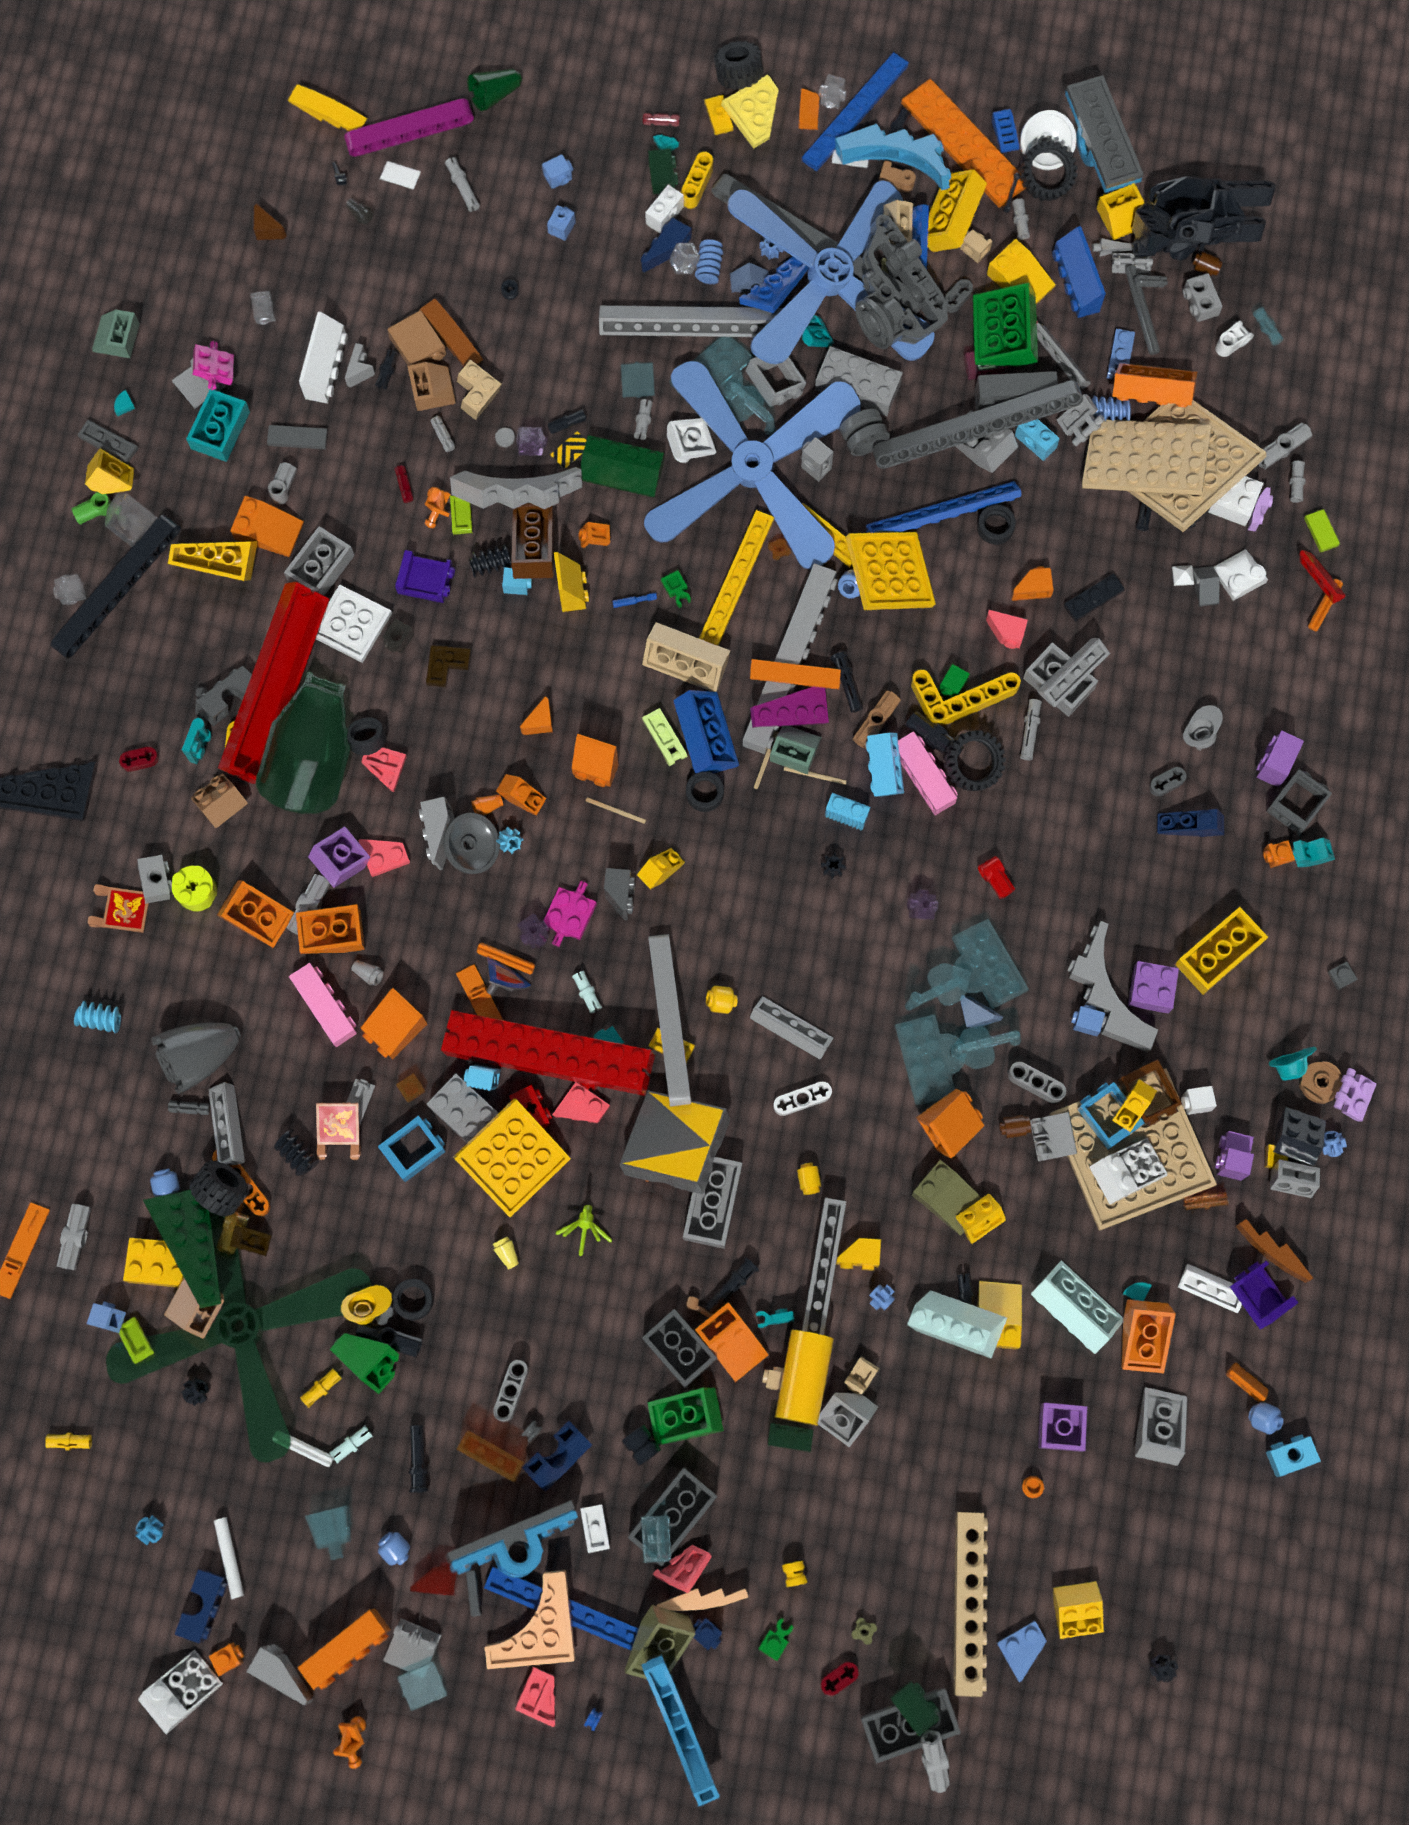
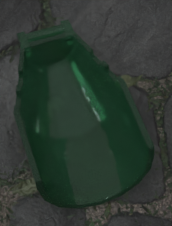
M307 671L302 686L272 722L255 784L260 795L271 804L291 812L316 814L329 810L336 803L350 752L343 697L345 684L333 683L316 677L313 673Z

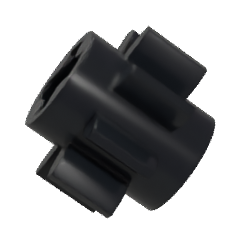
M836 853L830 858L825 856L826 863H821V868H825L823 876L828 874L831 876V880L837 875L841 878L842 872L840 870H846V866L842 865L844 858L839 859L836 857ZM830 864L833 866L837 865V869L834 867L830 869Z
M195 1377L192 1381L189 1379L183 1384L185 1389L181 1393L187 1403L196 1406L198 1403L202 1404L208 1399L206 1394L209 1390L205 1381Z
M1159 1654L1151 1660L1153 1666L1149 1669L1152 1676L1156 1677L1157 1682L1168 1683L1174 1677H1177L1175 1670L1178 1669L1176 1660H1172L1170 1654L1168 1656Z

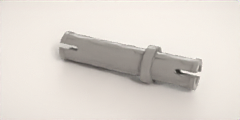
M452 157L453 162L450 158L447 159L445 165L451 174L452 182L457 185L470 212H473V209L476 211L480 205L465 178V172L461 170L455 157Z
M1037 699L1029 700L1027 716L1024 718L1026 725L1020 758L1023 760H1033L1037 727L1041 721L1039 714L1042 702Z

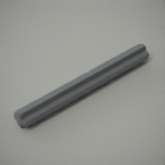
M1127 266L1125 272L1149 354H1158L1160 348L1142 287L1135 285L1134 278L1138 275L1136 266Z

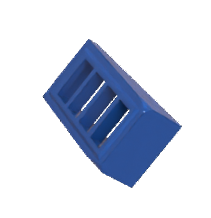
M1011 109L994 112L992 124L1000 152L1005 153L1019 150L1020 147ZM1013 140V143L1004 144L1006 141Z

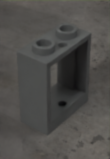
M1298 769L1266 812L1300 836L1332 793L1326 785L1317 783L1309 773ZM1295 782L1320 799L1305 821L1280 803Z

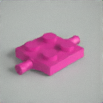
M214 341L210 342V348L195 345L192 375L208 380V389H211L212 386V390L216 389V383L231 385L233 381L234 360L233 354L218 351V343L215 342L214 345Z
M580 881L576 892L558 888L542 923L543 926L551 928L556 932L552 942L553 945L560 947L564 936L581 940L597 905L596 901L588 899L583 895L588 886L587 883Z

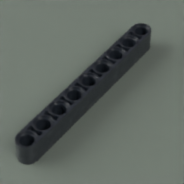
M165 514L159 516L57 633L51 642V647L65 658H71L180 532L181 526Z

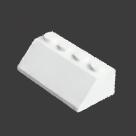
M318 312L299 383L305 399L328 403L329 397H332L334 393L333 382L334 379L338 378L339 369L337 367L338 363L342 362L343 345L347 344L348 334L345 332L342 324L322 312Z

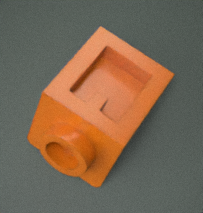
M587 522L578 533L581 547L585 548L588 544L608 546L610 544L609 525Z
M1289 840L1274 845L1270 843L1264 848L1263 856L1266 863H1269L1270 868L1295 860Z
M234 1643L226 1645V1647L209 1656L218 1676L244 1663L242 1660L244 1654L240 1646H235Z

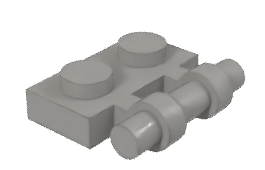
M1084 394L1082 403L1068 409L1057 419V422L1066 435L1071 436L1073 433L1076 435L1072 443L1078 446L1081 442L1084 443L1093 431H1097L1101 427L1105 418L1102 415H1099L1096 419L1094 418L1093 414L1098 409L1090 397ZM1087 421L1089 425L1082 430L1080 426Z

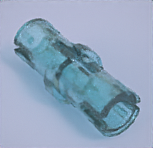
M1264 307L1257 309L1253 316L1260 324L1261 331L1266 333L1273 346L1278 345L1284 338L1275 327V321L1270 319Z

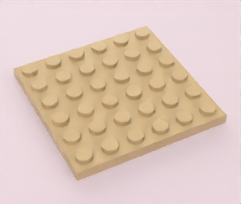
M1194 400L1192 405H1188V407H1178L1172 403L1161 405L1143 422L1212 426L1202 495L1128 492L1184 532L1266 458V451Z
M1163 1069L1176 1092L1167 1069ZM1154 1073L1140 1079L1157 1090L1152 1102L1144 1112L1146 1117L1171 1105ZM1137 1081L1129 1085L1131 1090L1133 1089ZM1110 1093L1087 1109L1108 1138L1123 1128L1112 1121L1120 1106ZM1080 1101L1050 1113V1116L1069 1112L1077 1154L1068 1155L1067 1157L1099 1231L1217 1185L1182 1105L1177 1108L1179 1112L1170 1117H1167L1165 1114L1159 1117L1160 1121L1152 1126H1149L1148 1123L1141 1126L1109 1150H1107L1077 1110L1081 1106ZM1148 1138L1168 1175L1113 1204H1109L1089 1167L1111 1154Z

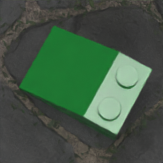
M700 1388L648 1402L654 1439L658 1445L724 1431L715 1388Z

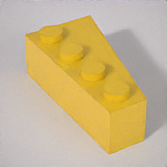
M258 541L171 544L168 564L248 581L251 580Z

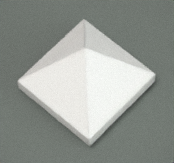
M1192 565L1172 566L1174 586L1194 585Z

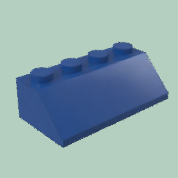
M1079 226L1058 240L1052 251L1053 259L1059 265L1060 278H1063L1065 282V292L1071 298V309L1073 312H1076L1078 318L1100 312L1105 297V291L1082 228Z
M689 690L673 700L695 774L699 772L717 773L739 766L717 692Z

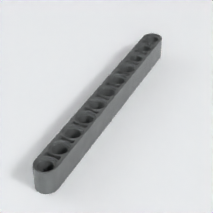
M1073 380L880 442L872 449L875 462L879 468L885 469L1076 407L1082 403L1083 395L1078 383Z

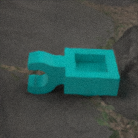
M787 1308L775 1310L774 1315H768L764 1311L756 1313V1317L763 1316L765 1318V1322L758 1324V1328L794 1321L793 1311L788 1312Z

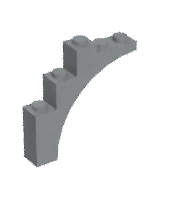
M574 467L548 476L504 479L463 471L451 476L450 482L453 496L483 509L497 502L513 509L528 502L546 509L559 503L560 497L582 488L581 469Z
M1100 921L1098 926H1093L1090 937L1093 939L1091 945H1086L1083 956L1078 955L1076 960H1071L1068 971L1071 972L1069 979L1092 987H1088L1084 999L1087 1000L1085 1005L1094 1006L1097 1008V1011L1108 1015H1104L1102 1035L1148 1053L1152 1048L1158 1029L1144 1023L1132 1014L1119 1000L1113 990L1104 961V940L1108 924Z

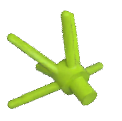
M590 1205L584 1206L583 1212L579 1214L577 1221L555 1233L556 1235L563 1233V1237H566L577 1226L582 1228L579 1256L583 1255L586 1231L591 1228L598 1242L601 1240L599 1234L608 1242H612V1239L593 1222L594 1216L591 1214L592 1207Z

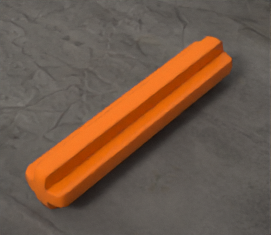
M1333 579L1341 589L1343 582ZM1326 594L1308 625V628L1315 632L1320 628L1333 604Z
M482 942L477 947L478 954L527 974H532L535 969L534 963Z

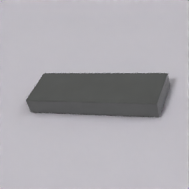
M90 420L86 421L77 435L85 442L104 450L126 464H129L138 450L135 444Z
M269 425L267 445L326 449L328 430L324 428Z

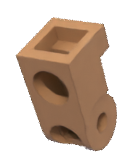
M884 161L879 181L891 183L900 192L907 193L912 191L916 179L915 173L911 170L902 171L892 168V162Z

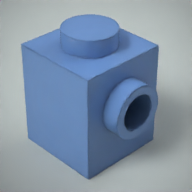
M563 155L542 164L543 175L552 189L559 185H565L572 180V165L569 160H565Z
M557 205L547 223L548 233L565 241L575 224V213L568 207Z
M1080 1006L1078 1012L1074 1011L1072 1016L1073 1030L1098 1036L1105 1013L1097 1011V1008L1094 1006Z
M103 1301L102 1305L93 1303L87 1324L119 1333L126 1312L115 1309L116 1305Z

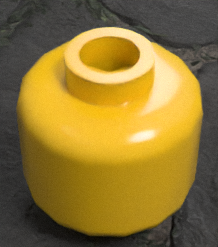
M713 986L711 990L707 991L706 1006L709 1007L711 1012L728 1014L732 1011L733 1007L737 1006L738 998L737 995H734L732 988Z

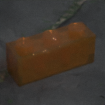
M469 1430L466 1431L457 1447L458 1451L512 1482H516L523 1469L522 1467L526 1464Z

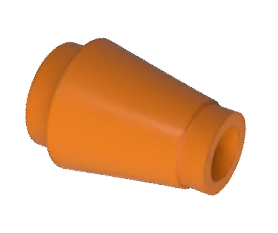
M500 794L477 797L476 800L472 801L474 813L482 816L503 806Z

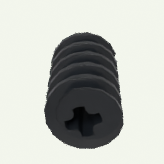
M505 544L502 545V551L495 546L494 553H492L490 548H487L486 555L482 550H479V557L472 552L471 559H469L474 578H476L477 571H479L481 576H484L485 569L489 574H492L493 567L499 572L501 565L503 568H507L508 564L511 565Z
M290 1129L277 1140L274 1149L280 1151L279 1155L285 1157L284 1161L287 1164L290 1163V1168L295 1170L296 1176H302L318 1165L319 1160L312 1162L315 1155H306L309 1148L307 1147L302 1150L301 1147L304 1145V1142L296 1143L299 1136L291 1137L294 1130Z

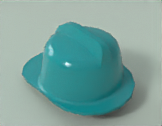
M1313 1046L1293 1054L1277 1057L1269 1062V1066L1276 1068L1282 1080L1300 1078L1308 1069L1307 1057L1314 1053L1317 1047Z

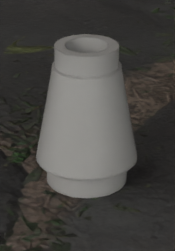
M356 960L352 966V971L369 985L377 986L383 978L384 972L378 966Z

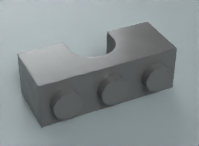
M244 666L234 669L226 679L218 681L213 686V689L198 697L196 701L197 710L212 726H215L229 715L228 705L223 700L228 696H237L243 700L252 674Z

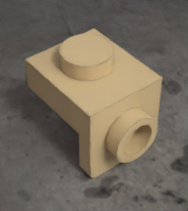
M860 1357L844 1383L848 1385V1389L852 1392L863 1394L879 1368L863 1357Z

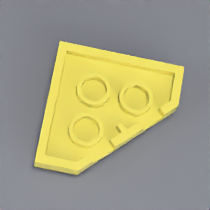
M768 75L758 80L751 87H746L724 99L721 104L753 148L768 141L771 133L778 88Z

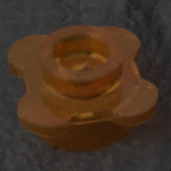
M783 538L777 539L768 545L774 560H779L783 556H789L791 550L787 548L786 540Z

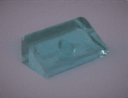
M668 1516L641 1517L643 1562L670 1561Z

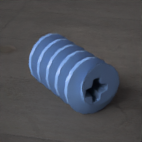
M709 239L700 243L695 277L703 283L717 284L719 281L720 262H722L721 256L723 255V250L720 249L722 247L720 242Z
M1093 396L1092 402L1098 409L1093 414L1095 419L1102 415L1105 421L1108 416H1110L1112 421L1116 417L1119 420H1123L1126 417V420L1130 421L1131 404L1129 400L1121 402V400L1116 398L1114 402L1113 398L1109 397L1106 402L1105 397H1101L1098 402L1097 397Z

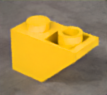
M670 848L650 858L637 876L652 889L662 884L685 862L677 852Z
M1139 1079L1112 1121L1131 1132L1152 1102L1157 1090Z
M859 1238L837 1257L836 1264L840 1265L842 1269H853V1266H862V1270L874 1271V1267H879L881 1240Z

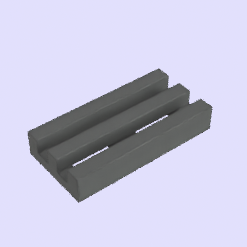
M477 1570L467 1571L470 1613L472 1617L480 1616L482 1614Z

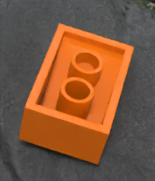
M244 496L230 531L237 541H258L257 547L290 557L304 522L263 501Z
M577 734L572 774L579 780L586 781L588 779L594 781V784L597 786L605 787L606 785L611 787L619 766L616 746Z
M238 880L217 913V916L274 948L294 912L244 881Z
M357 904L296 913L300 954L345 953L365 950L361 910Z
M1127 1299L1123 1318V1370L1164 1373L1176 1314L1168 1303Z

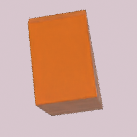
M546 696L521 724L520 730L522 734L530 735L553 732L550 704Z

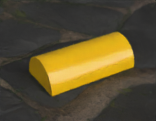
M791 1330L775 1417L818 1426L833 1338L811 1332Z

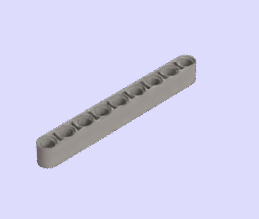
M669 934L648 936L670 1107L691 1104Z

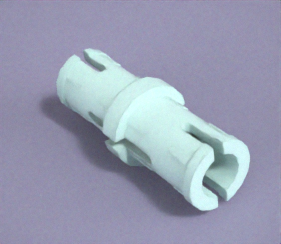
M581 971L579 975L576 973L572 977L580 990L579 995L584 999L589 1012L594 1013L595 1009L599 1011L602 1006L585 972Z
M364 1425L351 1437L347 1436L342 1444L330 1451L332 1457L341 1452L334 1460L339 1463L352 1451L356 1452L358 1450L357 1447L369 1438H372L371 1432L362 1437L369 1429Z

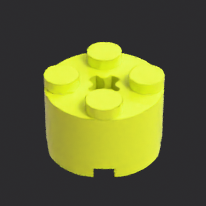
M188 866L174 874L172 878V893L184 908L198 912L212 905L217 896V885L211 875L201 866Z

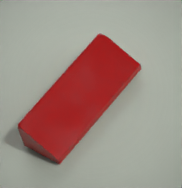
M1300 551V563L1330 601L1335 604L1345 598L1344 592L1317 558L1310 552Z

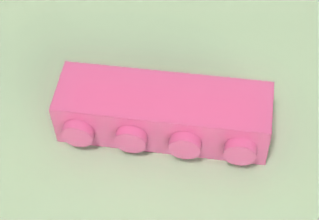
M912 732L898 740L901 765L933 814L937 815L954 805L957 800V792L952 785L949 786L946 782L947 778L943 770L938 769L935 765L936 761L932 753H927L924 748L925 743L923 739Z
M308 963L290 975L289 978L334 1046L338 1047L357 1034L354 1030L357 1025L351 1016L346 1018L343 1013L346 1010L339 999L337 1001L334 1000L332 994L335 992L329 983L324 985L320 979L323 977V974L317 966L313 968Z

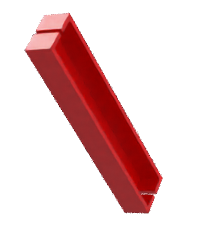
M298 582L285 583L218 766V769L231 775H237L238 778L251 784H263L330 600L316 591L311 592L312 589Z
M452 1010L447 1024V1029L450 1033L445 1032L441 1051L450 1057L646 1096L650 1079L646 1073L651 1074L655 1058L654 1053L649 1049Z

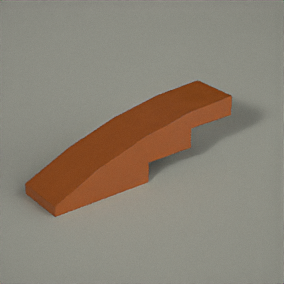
M433 299L419 309L439 339L446 344L453 356L457 357L463 367L470 360L475 364L483 361L466 335L436 299Z
M1247 1219L1235 1226L1253 1247L1283 1271L1304 1283L1313 1279L1287 1244L1278 1247L1267 1231L1258 1235Z

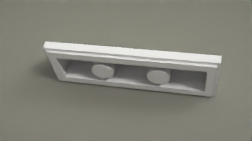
M1190 1264L1186 1265L1178 1285L1179 1288L1236 1313L1239 1312L1242 1306L1230 1288L1233 1283Z

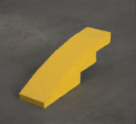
M298 84L288 99L290 103L319 121L324 119L338 129L340 126L347 131L362 128L367 118L343 104Z

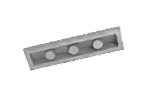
M1037 323V339L1070 380L1076 381L1080 390L1091 384L1090 380L1044 325Z
M1091 638L1037 692L1049 704L1056 707L1110 652L1099 638Z
M763 996L750 1015V1018L818 1059L823 1057L833 1040V1037Z
M223 1082L208 1089L217 1158L219 1162L233 1166L244 1163L245 1159L235 1087L232 1084Z

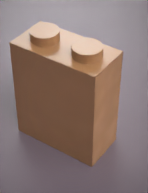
M421 310L387 329L389 338L408 366L424 362H438L446 355L443 343Z

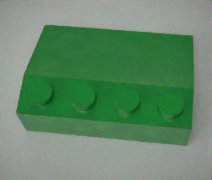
M1024 283L973 295L975 364L1023 366L1037 363L1036 294L1031 285Z

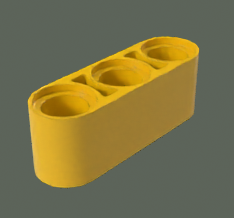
M701 152L697 155L683 185L684 207L688 209L695 208L698 205L712 175L713 157L708 152Z

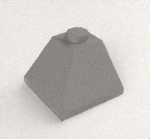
M835 1393L820 1413L818 1425L850 1448L876 1412L878 1406L862 1394Z

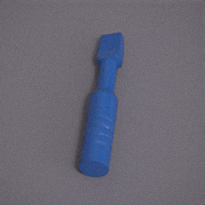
M652 593L641 597L632 596L612 600L613 608L633 605L646 600L652 601L657 599V595Z

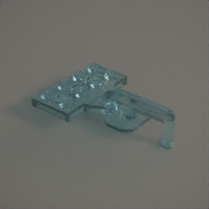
M720 337L693 361L699 362L707 368L737 421H745L756 413L766 422L765 434L767 436L773 435L776 432L774 417L763 407L765 399L756 387L743 386V376L740 370L749 363L750 359H753L752 355L732 337ZM670 379V380H669L670 385L674 388V386H673V384H672V381H671V379Z
M989 919L952 937L961 956L957 958L954 965L942 963L932 968L927 975V980L932 989L922 994L913 992L905 1003L906 1010H912L936 997L943 1005L951 1006L963 1000L966 993L975 994L982 992L990 1007L994 1009L1028 992L1029 988Z
M935 1014L895 1025L916 1106L940 1100L955 1090L951 1075L959 1072L964 1064L972 1069L990 1066L995 1060L993 1046L1008 1042L1013 1046H1017L1021 1042V1034L1017 1030L990 1037L988 1030L982 1026L965 1029L959 1038L951 1034H940Z

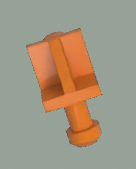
M432 487L428 490V498L425 502V505L432 512L424 523L432 529L437 525L435 522L439 514L447 517L450 514L444 509L450 493L437 487Z
M354 1717L350 1724L340 1723L338 1725L342 1733V1740L333 1753L336 1756L348 1757V1765L352 1769H356L362 1764L361 1757L356 1754V1751L364 1744L360 1733L365 1730L366 1722L362 1717Z

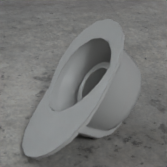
M1208 705L1195 712L1183 733V739L1186 744L1196 747L1199 751L1214 744L1217 738V731L1223 720L1220 709L1216 706Z

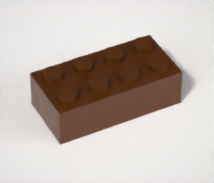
M526 503L513 509L511 558L513 579L553 578V506L543 509L534 504Z

